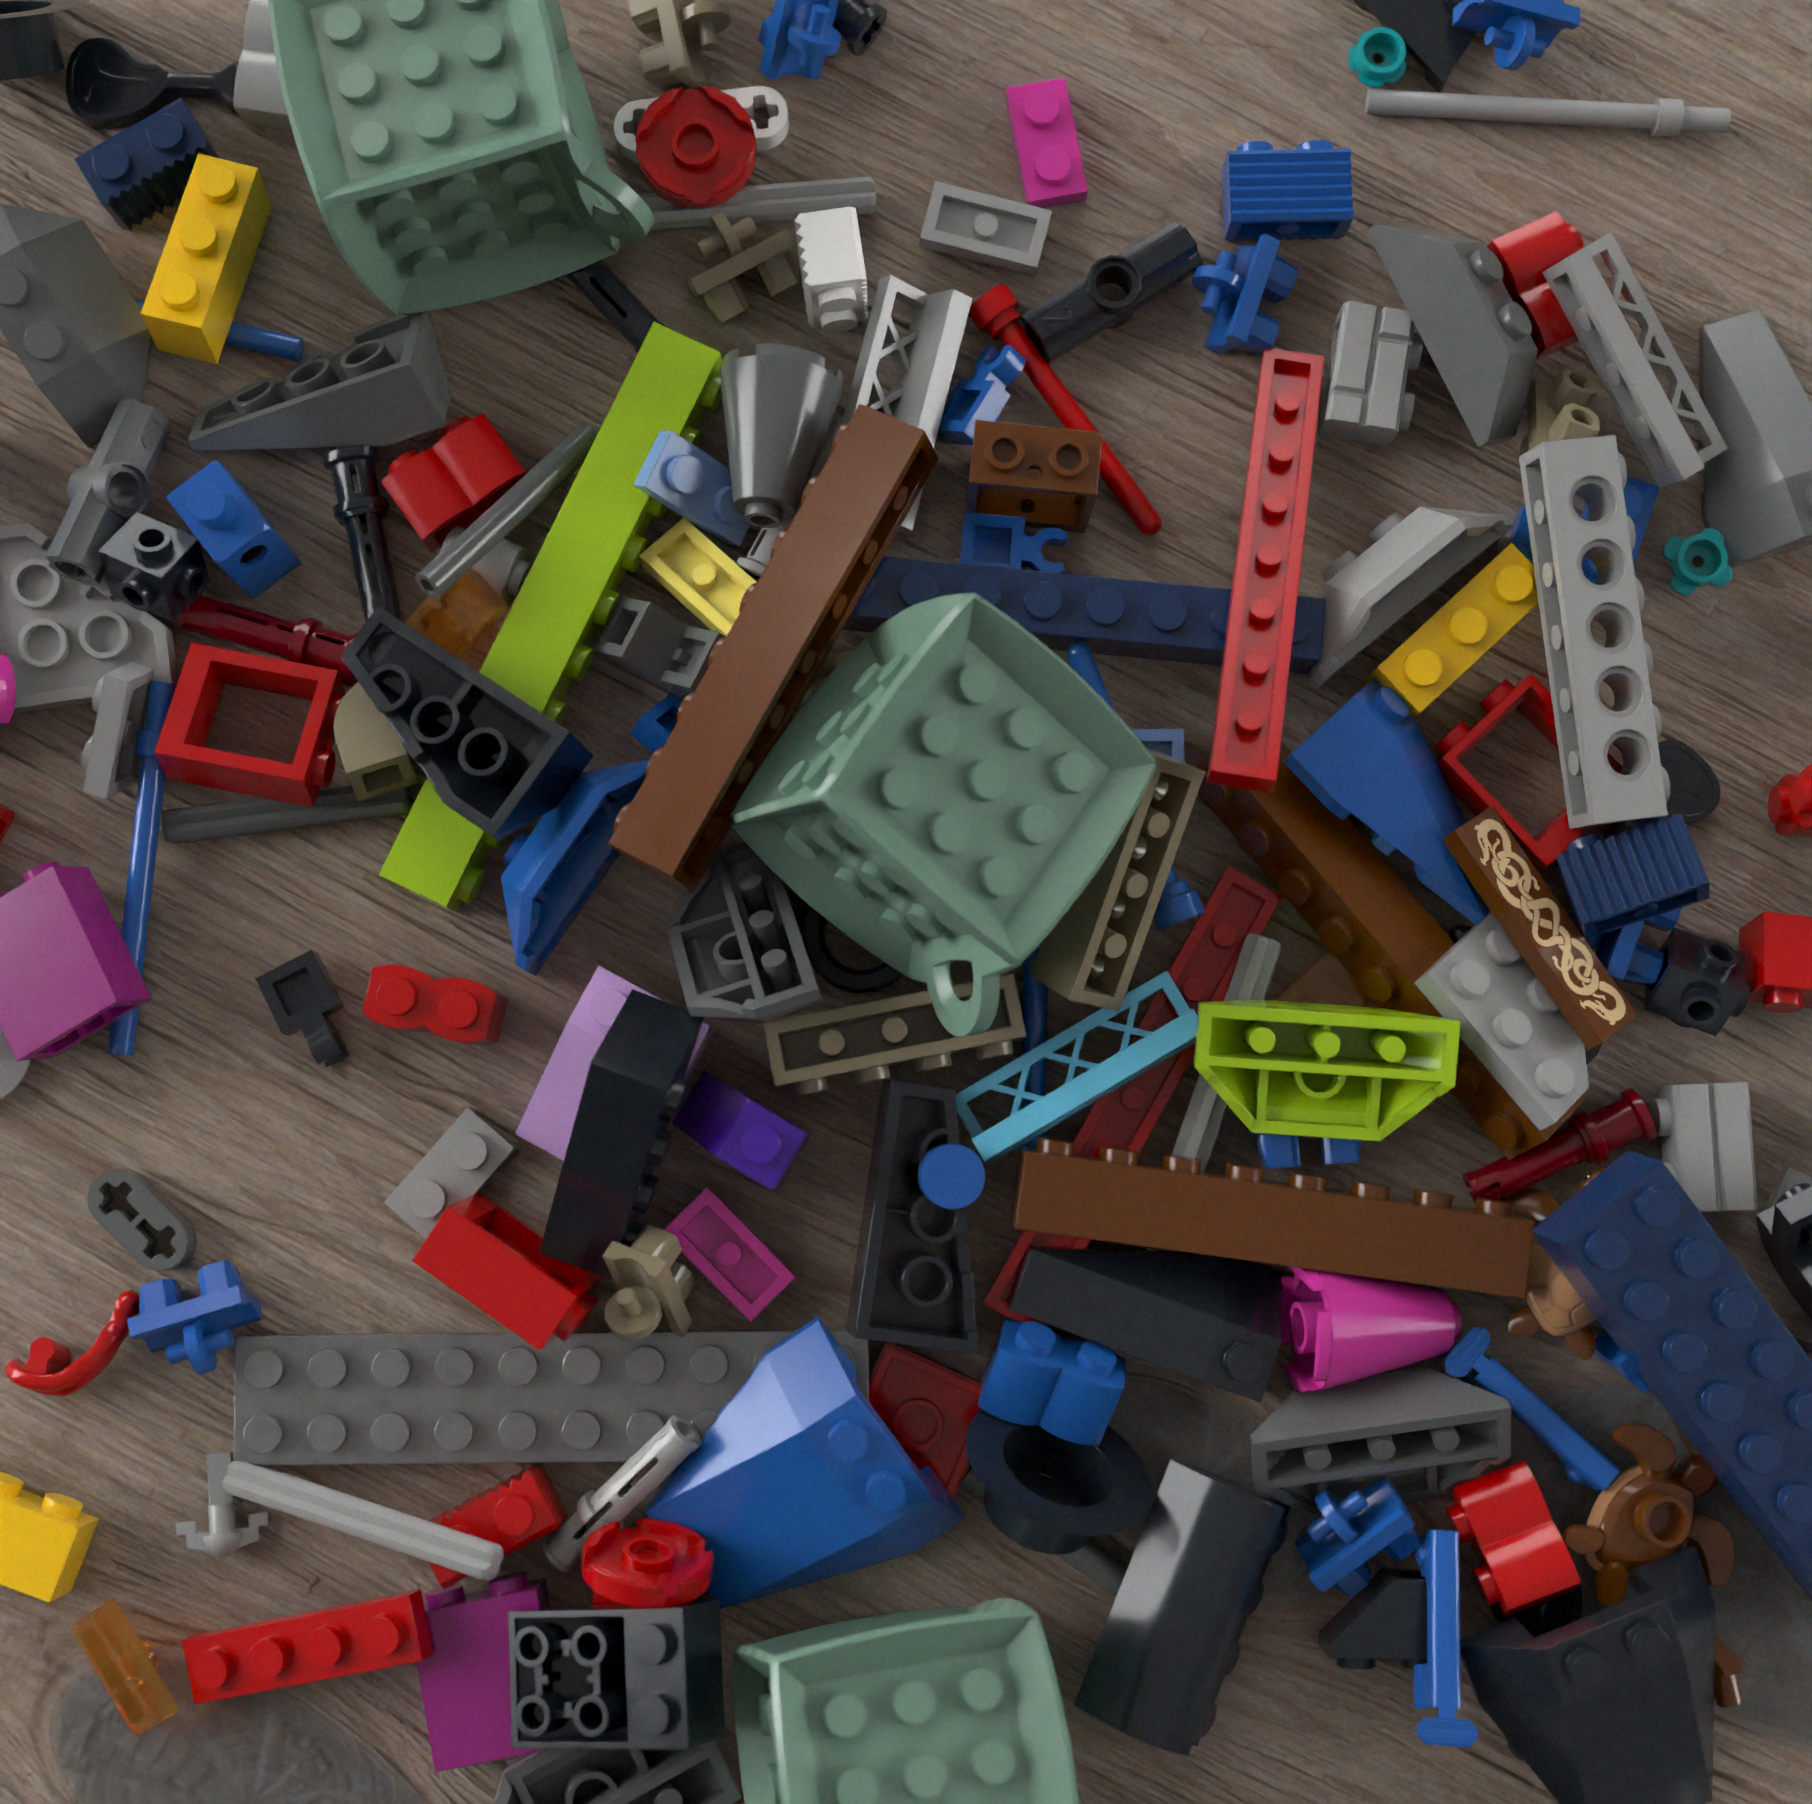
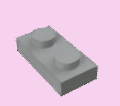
M935 181L920 235L919 247L1036 276L1052 211Z
M129 662L105 674L97 683L92 697V709L97 712L94 734L86 742L81 758V766L84 770H87L83 788L84 793L108 799L133 784L138 755L135 754L138 729L143 730L149 685L150 681H153L155 669Z
M467 1107L384 1203L426 1240L447 1207L480 1192L518 1147L472 1107Z

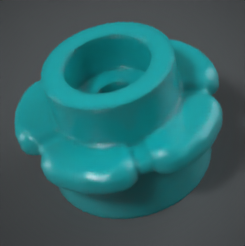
M1373 28L1360 35L1359 43L1350 48L1348 54L1349 67L1352 71L1358 73V80L1368 87L1379 88L1386 82L1394 84L1403 76L1407 65L1404 59L1407 50L1404 40L1396 31L1390 28ZM1379 55L1383 58V62L1377 64L1373 61L1372 57Z

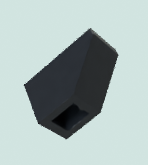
M1381 1568L1369 1581V1584L1360 1590L1319 1631V1646L1329 1658H1337V1665L1348 1669L1375 1668L1376 1659H1401V1666L1408 1669H1414L1416 1664L1427 1663V1584L1425 1577L1421 1576L1420 1569Z

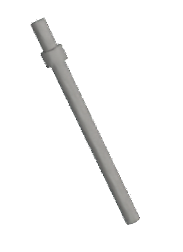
M1368 89L1365 101V114L1650 129L1652 136L1677 137L1680 131L1727 133L1731 121L1730 108L1684 106L1682 99L1657 98L1654 104Z

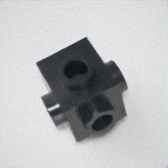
M136 512L98 550L111 595L123 599L127 604L139 611L148 610L171 621L190 602L197 600L210 582L201 544L197 537L184 528L169 526L139 512Z
M1674 927L1659 952L1664 953V961L1657 981L1654 984L1645 986V1010L1666 1017L1679 1026L1695 1028L1717 1036L1730 1015L1738 1017L1742 1013L1750 997L1751 983L1747 982L1745 978V954L1734 950L1722 941L1707 940Z

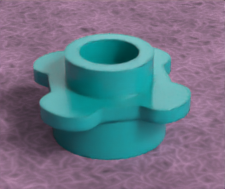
M1706 528L1700 534L1693 535L1688 539L1674 536L1664 544L1662 553L1664 558L1671 562L1674 574L1671 580V587L1677 594L1688 596L1696 588L1706 585L1720 588L1731 580L1733 572L1731 566L1727 564L1728 554L1723 544L1724 537L1718 530ZM1698 556L1702 559L1703 564L1701 567H1695L1692 564L1693 557Z

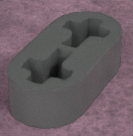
M123 1169L104 1172L95 1178L89 1187L87 1196L89 1211L95 1220L138 1263L150 1270L163 1271L178 1268L189 1261L195 1252L197 1243L195 1229L189 1220L144 1176L136 1171ZM111 1185L114 1187L129 1185L132 1191L128 1194L127 1200L140 1213L137 1217L127 1209L111 1211L109 1205L114 1199L109 1191ZM148 1222L158 1231L174 1229L176 1235L171 1241L172 1246L176 1249L174 1255L169 1252L155 1255L152 1249L158 1241L145 1227Z

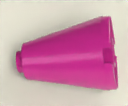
M1291 1266L1289 1268L1295 1273L1294 1276H1282L1281 1344L1291 1345L1294 1363H1283L1294 1389L1302 1393L1319 1392L1446 1354L1451 1350L1454 1340H1458L1461 1335L1462 1317L1460 1309L1455 1302L1450 1301L1446 1292L1441 1289L1400 1281Z

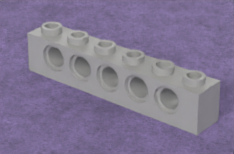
M1616 435L1542 442L1519 456L1569 829L1668 815L1666 803L1670 797V780L1666 770L1661 766L1658 748L1662 721L1657 706L1652 703L1649 677L1653 669V656L1649 644L1644 641L1640 614L1644 608V591L1641 582L1635 578L1632 551L1636 542V532L1632 519L1626 514L1623 492L1627 481L1626 462L1624 457L1618 453ZM1574 495L1581 497L1586 502L1589 508L1588 521L1579 517L1573 507ZM1583 557L1591 560L1596 566L1598 573L1596 584L1590 582L1583 574ZM1592 619L1598 621L1606 632L1604 647L1598 645L1591 636L1590 625ZM1602 681L1608 684L1614 693L1615 702L1612 710L1606 708L1600 700L1599 687ZM1611 744L1620 750L1623 757V767L1620 773L1614 771L1608 762L1607 755Z

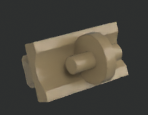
M628 0L631 18L637 29L643 34L659 29L662 31L663 42L640 50L639 58L645 79L655 87L672 85L683 82L690 89H699L698 85L711 87L704 51H713L719 47L717 33L724 31L731 23L727 4L715 0Z
M718 211L709 216L715 234L696 243L704 260L722 251L726 253L729 259L685 281L693 298L701 295L706 306L716 319L722 323L750 308L735 279L736 276L754 267L769 297L800 282L794 259L789 251V248L796 244L788 228L743 251L740 242L758 233L751 216H748L731 225L724 213Z
M1564 367L1552 386L1535 381L1527 394L1528 434L1522 439L1520 456L1542 442L1596 437L1600 431L1599 416L1591 410V402L1598 393L1597 379L1591 375Z
M645 1225L631 1247L612 1241L604 1253V1261L618 1289V1292L609 1299L606 1305L605 1320L612 1334L619 1339L627 1341L642 1339L650 1335L658 1327L660 1320L669 1325L674 1334L683 1338L692 1325V1319L684 1302L696 1285V1281L692 1271L683 1264L675 1262L682 1247L678 1237L674 1234L651 1225Z

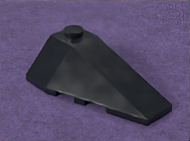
M377 606L341 655V658L374 705L386 717L403 741L402 744L410 756L420 765L432 782L434 790L444 804L497 841L556 808L593 757L590 751L570 731L379 606Z
M1028 1248L1007 1307L1017 1313L1260 1403L1282 1342L1281 1272L1252 1261L1182 1251H1167L1163 1249H1144V1251L1092 1248Z

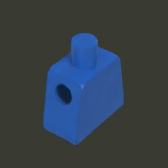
M218 460L205 466L166 497L213 560L253 600L302 564L236 476ZM259 545L264 546L256 558L249 562L241 563L243 554L249 549Z

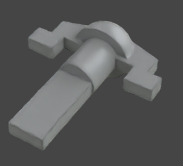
M230 1452L206 1454L209 1532L196 1534V1521L175 1523L176 1536L186 1535L187 1549L209 1552L218 1557L229 1556L238 1548L259 1540V1526L268 1525V1512L248 1514V1528L236 1529L233 1495L226 1493L222 1486V1481L227 1475V1467L231 1463Z

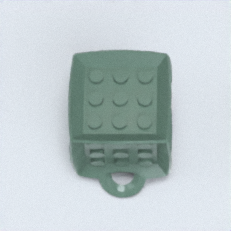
M268 0L273 45L282 94L301 161L316 202L332 239L351 271L372 296L391 312L403 315L439 310L517 292L572 273L617 253L621 247V240L632 243L642 242L653 226L654 216L645 201L628 184L608 169L597 122L583 79L569 45L558 0Z
M976 593L953 594L918 603L893 616L870 633L840 663L806 702L777 740L742 794L730 816L732 828L761 860L814 910L886 964L912 980L926 982L933 1008L944 1028L956 1037L979 1035L989 1029L998 1008L1000 992L999 975L1018 967L1050 933L1086 888L1135 812L1154 775L1156 763L1153 756L1116 712L1083 678L1036 637ZM958 960L972 962L973 994L968 1001H961L956 996L951 980L949 965Z
M998 1598L986 1600L972 1606L923 1609L852 1619L778 1636L748 1646L741 1645L732 1655L735 1726L745 1804H1079L1072 1748L1047 1641L1039 1615L1020 1601Z

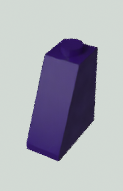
M706 1070L701 1074L672 1122L673 1125L714 1156L771 1190L780 1187L811 1135L808 1131Z

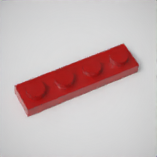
M421 1589L198 1633L182 1640L194 1704L419 1662L434 1654Z

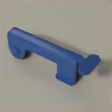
M1483 1327L1470 1328L1444 1359L1445 1371L1451 1377H1460V1381L1506 1398L1511 1406V1414L1560 1458L1558 1462L1565 1470L1566 1477L1572 1483L1577 1485L1583 1484L1594 1490H1605L1619 1474L1620 1468L1608 1459L1598 1446L1591 1444L1493 1356H1487L1484 1353L1491 1345L1490 1333ZM1471 1368H1473V1369H1474L1476 1372H1478V1373H1468V1372L1470 1371Z
M1429 1530L1421 1535L1420 1547L1415 1550V1560L1419 1565L1421 1576L1425 1577L1427 1584V1663L1414 1666V1706L1416 1709L1438 1708V1718L1424 1717L1416 1725V1735L1425 1745L1469 1748L1478 1740V1729L1470 1720L1456 1719V1710L1461 1709L1459 1532Z

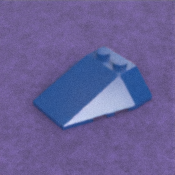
M819 1316L763 1354L753 1367V1373L733 1399L729 1398L719 1411L716 1421L701 1439V1446L694 1452H691L675 1468L646 1506L645 1510L649 1518L678 1523L694 1530L706 1541L705 1550L707 1552L712 1550L714 1556L712 1579L706 1592L712 1599H719L720 1609L913 1554L965 1519L964 1512L930 1466L927 1465L921 1470L916 1467L856 1386L854 1363Z

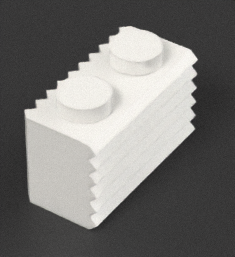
M849 206L801 213L794 222L808 324L814 328L821 327L824 332L828 333L851 330L857 326V322L868 319L867 277L856 208Z

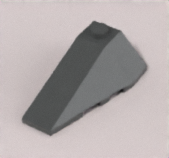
M1760 309L1704 325L1699 329L1700 397L1728 449L1704 463L1705 492L1701 494V517L1705 529L1713 528L1723 535V544L1728 554L1727 564L1731 568H1735L1812 544V403ZM1700 440V449H1701V448L1704 447V445H1703V443H1702L1701 440Z
M429 311L395 315L372 323L352 333L357 342L356 345L328 359H325L320 350L302 358L303 364L294 369L287 376L286 380L277 384L273 378L264 377L200 409L187 440L193 451L349 447L358 445L383 446L408 438L411 441H421L429 438L441 427H444L451 398Z

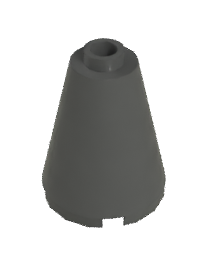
M762 343L756 344L755 355L738 358L740 347L730 350L722 359L720 381L733 506L737 512L744 515V520L748 524L760 528H776L782 524V521L789 520L796 514L803 491L808 483L842 395L843 373L838 367L834 375L825 369L826 358L816 352L791 345Z

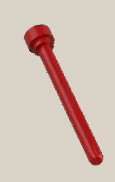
M1005 283L999 284L978 298L970 306L968 317L981 334L988 332L993 340L1000 338L1005 346L1011 345L1026 359L1022 370L1065 429L1098 432L1019 324L1021 315L1017 308L1020 303ZM1102 438L1099 475L1139 530L1149 536L1157 534L1162 527L1160 515Z

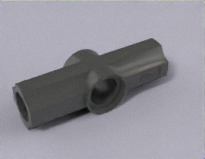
M133 398L119 400L90 464L76 469L70 476L67 485V497L70 506L46 554V558L50 562L48 566L63 577L79 581L85 585H99L104 575V569L98 550L136 512L143 514L149 507L152 497L149 476L171 430L168 425L169 418L156 407L140 403Z

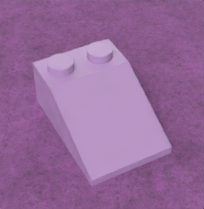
M598 966L567 1021L515 1134L564 1161L590 1063L632 989L657 999L659 998ZM702 1023L684 1081H688L715 1032L714 1028L705 1023Z

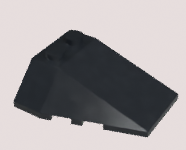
M1692 1545L1633 1568L1641 1595L1534 1638L1513 1617L1460 1639V1657L1474 1698L1559 1804H1706L1712 1801L1716 1607L1698 1551Z

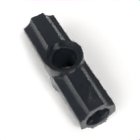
M1174 220L1123 253L1099 259L1091 267L1089 274L1021 316V323L1026 334L1048 364L1106 328H1117L1124 325L1132 318L1135 310L1192 276L1195 269L1203 265L1197 243L1187 228L1182 227ZM1106 283H1113L1120 286L1125 291L1127 297L1120 301H1109L1098 293L1097 288Z

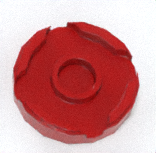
M698 85L699 89L684 91L680 87L665 92L647 107L637 125L635 152L643 179L657 196L678 207L705 209L725 203L744 188L755 169L757 142L749 114L734 97L715 87Z
M643 1518L636 1519L635 1528L620 1530V1521L607 1523L592 1532L583 1545L581 1570L584 1581L597 1594L616 1603L641 1608H665L691 1602L706 1592L712 1579L714 1556L712 1550L711 1552L710 1550L708 1552L705 1550L706 1541L694 1530L675 1522Z

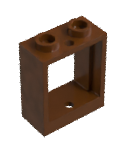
M975 419L966 512L1026 518L1025 527L1058 528L1067 532L1085 533L1097 497L1103 432ZM1025 501H1029L1034 505L1035 509L1033 512L1026 514L1021 511L1020 505Z

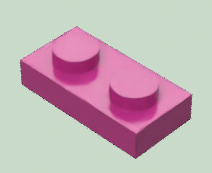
M1065 77L1006 88L1005 100L1026 204L1039 208H1048L1086 201L1088 190Z
M709 1186L664 1229V1231L678 1237L682 1247L681 1252L750 1322L797 1276Z

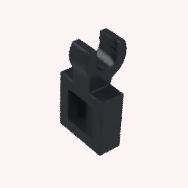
M310 950L255 978L281 1033L290 1036L302 1030L317 1064L324 1062L325 1066L329 1067L350 1056L341 1035L328 1017L344 1008V1005L317 952Z

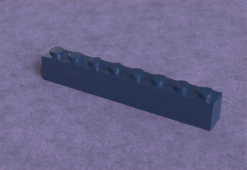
M883 556L842 629L872 633L885 621L918 603L946 595L976 593L1021 625L1050 650L1068 651L1072 644L1082 642L1090 647L1092 654L1222 666L1231 589ZM1297 596L1289 672L1308 674L1321 660L1326 598Z

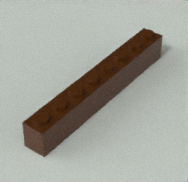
M859 404L850 422H845L838 429L832 443L830 457L820 474L812 477L803 491L801 507L790 527L781 531L775 539L770 554L771 560L759 581L753 583L744 593L739 608L740 614L727 637L721 638L713 647L708 661V670L695 692L688 694L681 703L677 714V724L664 747L658 748L652 754L646 766L644 782L633 801L627 803L616 817L613 827L614 834L608 844L630 862L693 894L731 827L730 816L758 768L787 728L939 459L924 430L862 404Z
M1281 740L1277 780L1272 793L1207 783L1211 751L1194 766L1205 771L1198 791L1200 799L1212 809L1238 840L1243 850L1251 855L1278 887L1282 896L1295 907L1318 934L1322 943L1334 953L1357 980L1365 994L1373 999L1379 1008L1443 1018L1414 982L1455 943L1348 818L1342 821L1328 810L1286 766L1283 761L1292 752ZM1459 1037L1455 1087L1450 1089L1449 1092L1457 1098L1484 1130L1488 1139L1501 1150L1508 1160L1547 1141L1586 1099L1584 1094H1582L1556 1123L1539 1131Z
M1037 1137L1036 1147L1020 1145L1010 1222L1015 1229L1525 1299L1533 1242L1531 1230L1535 1227V1221L1515 1214L1516 1204L1512 1202L1477 1198L1476 1208L1452 1205V1194L1424 1189H1415L1413 1200L1390 1197L1391 1186L1352 1180L1351 1191L1326 1188L1327 1177L1302 1172H1289L1288 1182L1263 1179L1264 1168L1236 1163H1226L1225 1174L1200 1170L1202 1162L1200 1159L1170 1154L1163 1155L1162 1165L1137 1162L1139 1151L1114 1146H1100L1099 1156L1074 1153L1075 1142L1049 1137Z

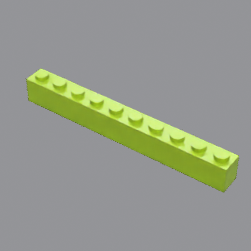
M653 322L479 671L559 725L562 724L568 707L562 700L572 680L580 682L592 663L595 651L589 645L599 625L606 627L622 596L616 591L626 570L634 573L641 564L639 555L648 547V539L643 536L653 516L661 519L668 509L667 506L633 486L659 431H673L698 448L702 431L697 429L706 408L714 411L722 400L720 381L721 353L656 322ZM427 777L378 875L458 913L463 902L467 904L472 903L483 884L486 871L481 869L480 866L490 846L498 848L505 837L497 841L450 809L441 800L433 788L434 785Z

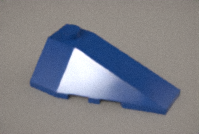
M1373 678L1283 762L1317 799L1342 821L1352 813L1375 832L1372 836V844L1387 856L1392 851L1403 853L1415 863V873L1420 882L1477 925L1488 915L1490 909L1441 840L1464 825L1466 821L1418 723L1410 716L1406 702L1396 691L1389 687H1383L1376 678Z

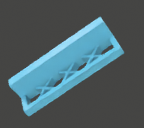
M1166 970L1127 993L1120 1011L1106 1008L1098 1010L956 1094L957 1112L972 1136L971 1140L982 1159L989 1165L1017 1149L1020 1145L1029 1142L1195 1044L1198 1015L1194 1009L1190 1010ZM1163 990L1178 1017L1154 1032L1133 1027L1139 1003ZM1130 1009L1126 1025L1110 1021ZM1098 1027L1124 1034L1120 1051L1103 1062L1096 1064L1079 1059L1085 1035ZM1131 1036L1142 1038L1129 1046ZM1075 1042L1072 1057L1056 1054L1059 1050ZM1044 1059L1069 1065L1064 1085L1045 1096L1025 1092L1032 1066ZM1077 1067L1087 1070L1075 1078ZM1021 1073L1017 1089L1002 1086L1003 1083ZM990 1091L1015 1097L1011 1115L986 1131H983L968 1105ZM1023 1099L1033 1102L1021 1109Z

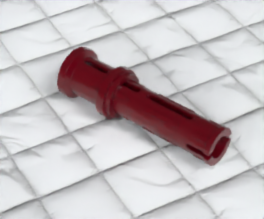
M203 595L194 602H190L180 613L179 622L182 624V630L212 636L250 649L274 654L291 662L338 670L343 684L353 687L358 683L341 658V655L358 632L354 636L326 629L323 627L322 621L310 617L306 620L302 619L297 623L231 603L228 604Z
M1629 1088L1620 1092V1100L1590 1114L1585 1113L1583 1110L1573 1114L1572 1119L1568 1120L1569 1127L1552 1134L1547 1141L1510 1160L1505 1156L1473 1172L1462 1174L1466 1187H1471L1473 1190L1469 1192L1475 1205L1477 1198L1502 1200L1584 1161H1587L1590 1165L1595 1163L1600 1165L1608 1161L1609 1153L1636 1140L1642 1139L1645 1142L1656 1139V1127L1646 1105L1637 1092Z

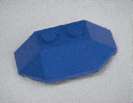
M649 760L582 772L559 805L543 815L530 836L521 833L505 853L502 863L507 866V869L501 876L508 923L516 965L526 972L536 976L619 857L620 853L608 844L614 834V822L620 810L627 803L633 801L644 782L645 770Z

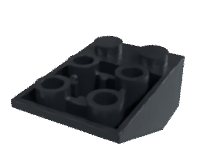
M719 1599L692 1600L688 1603L665 1608H641L614 1603L508 1611L512 1748L691 1749L725 1736Z

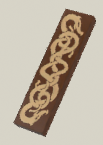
M1492 806L1441 839L1588 1051L1604 1043L1638 1016Z

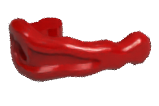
M133 1290L122 1292L115 1303L111 1320L103 1328L95 1343L84 1355L64 1369V1366L68 1364L71 1357L69 1348L49 1338L41 1337L31 1344L29 1349L30 1357L26 1364L17 1358L6 1365V1376L14 1384L43 1395L67 1396L78 1392L110 1364L119 1347L128 1336L127 1319L137 1316L140 1312L139 1293Z

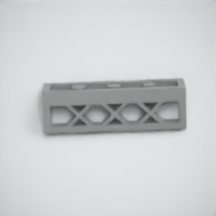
M1612 232L1542 272L1658 487L1685 480L1705 468L1703 463L1728 449ZM1599 253L1612 275L1609 288L1592 257ZM1620 293H1622L1625 301L1619 299ZM1622 313L1635 317L1641 328L1638 342ZM1650 347H1651L1653 353L1655 354V356H1654V355H1651V354H1648ZM1651 367L1663 370L1668 378L1670 387L1667 396ZM1679 401L1682 404L1684 410L1677 408ZM1680 421L1693 425L1704 445L1703 448L1696 451Z
M892 275L880 277L841 426L845 422H850L859 404H862L924 430L934 448L972 298L956 289L927 294ZM895 298L915 308L909 332L900 337L891 318ZM889 354L897 373L894 389L884 394L876 376L879 359ZM924 485L897 532L913 530Z

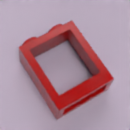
M191 642L154 751L169 780L314 808L320 787L327 788L330 785L335 769L336 758L335 752L332 751L335 741L334 719L337 708L346 694L338 670ZM225 684L312 700L293 764L205 748Z
M1531 673L1515 686L1507 678L1503 680L1479 703L1486 713L1472 727H1469L1463 720L1460 721L1435 746L1442 753L1436 762L1450 790L1475 816L1492 806L1536 870L1539 871L1548 867L1556 859V856L1566 850L1568 844L1576 840L1589 827L1569 829L1567 809L1565 807L1532 838L1460 763L1516 707L1558 750L1551 693ZM1608 752L1607 756L1610 766L1614 771L1620 773L1622 766Z
M480 1192L448 1206L411 1260L539 1351L556 1337L565 1342L574 1330L578 1331L599 1302V1299L591 1294V1292L601 1279V1276L540 1254L543 1236Z

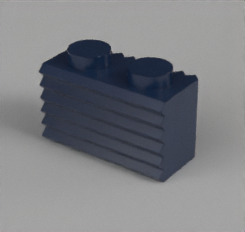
M180 98L75 158V162L103 207L123 230L131 231L133 224L142 226L144 218L152 220L154 212L163 213L164 206L173 208L175 200L181 201L198 153L216 158L220 157L183 99Z
M1675 814L1670 818L1661 816L1635 820L1628 825V831H1624L1620 835H1612L1604 840L1601 834L1587 835L1568 844L1566 847L1567 852H1562L1556 856L1562 882L1585 939L1709 899V881L1682 814Z

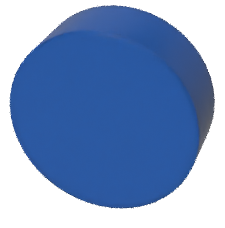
M946 1143L932 1148L923 1157L918 1169V1183L924 1196L933 1204L946 1209H960L974 1202L980 1195L985 1183V1170L982 1161L974 1151L963 1145Z

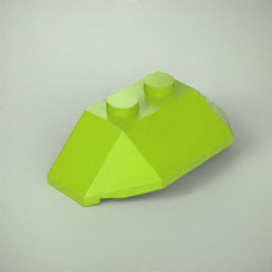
M1259 999L1199 1002L1194 1067L1252 1133L1381 1141L1418 1114L1435 1098L1441 1097L1455 1087L1460 1021L1374 1007Z

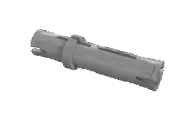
M673 1415L667 1420L666 1425L632 1455L597 1491H587L578 1500L577 1511L553 1535H550L542 1543L543 1551L548 1560L561 1571L570 1572L582 1559L583 1545L592 1532L607 1523L620 1521L621 1530L624 1526L623 1519L645 1497L655 1490L691 1452H694L701 1446V1438L693 1425L683 1417ZM654 1458H657L658 1463L632 1486L630 1481ZM609 1502H612L613 1506L590 1529H587L586 1524Z

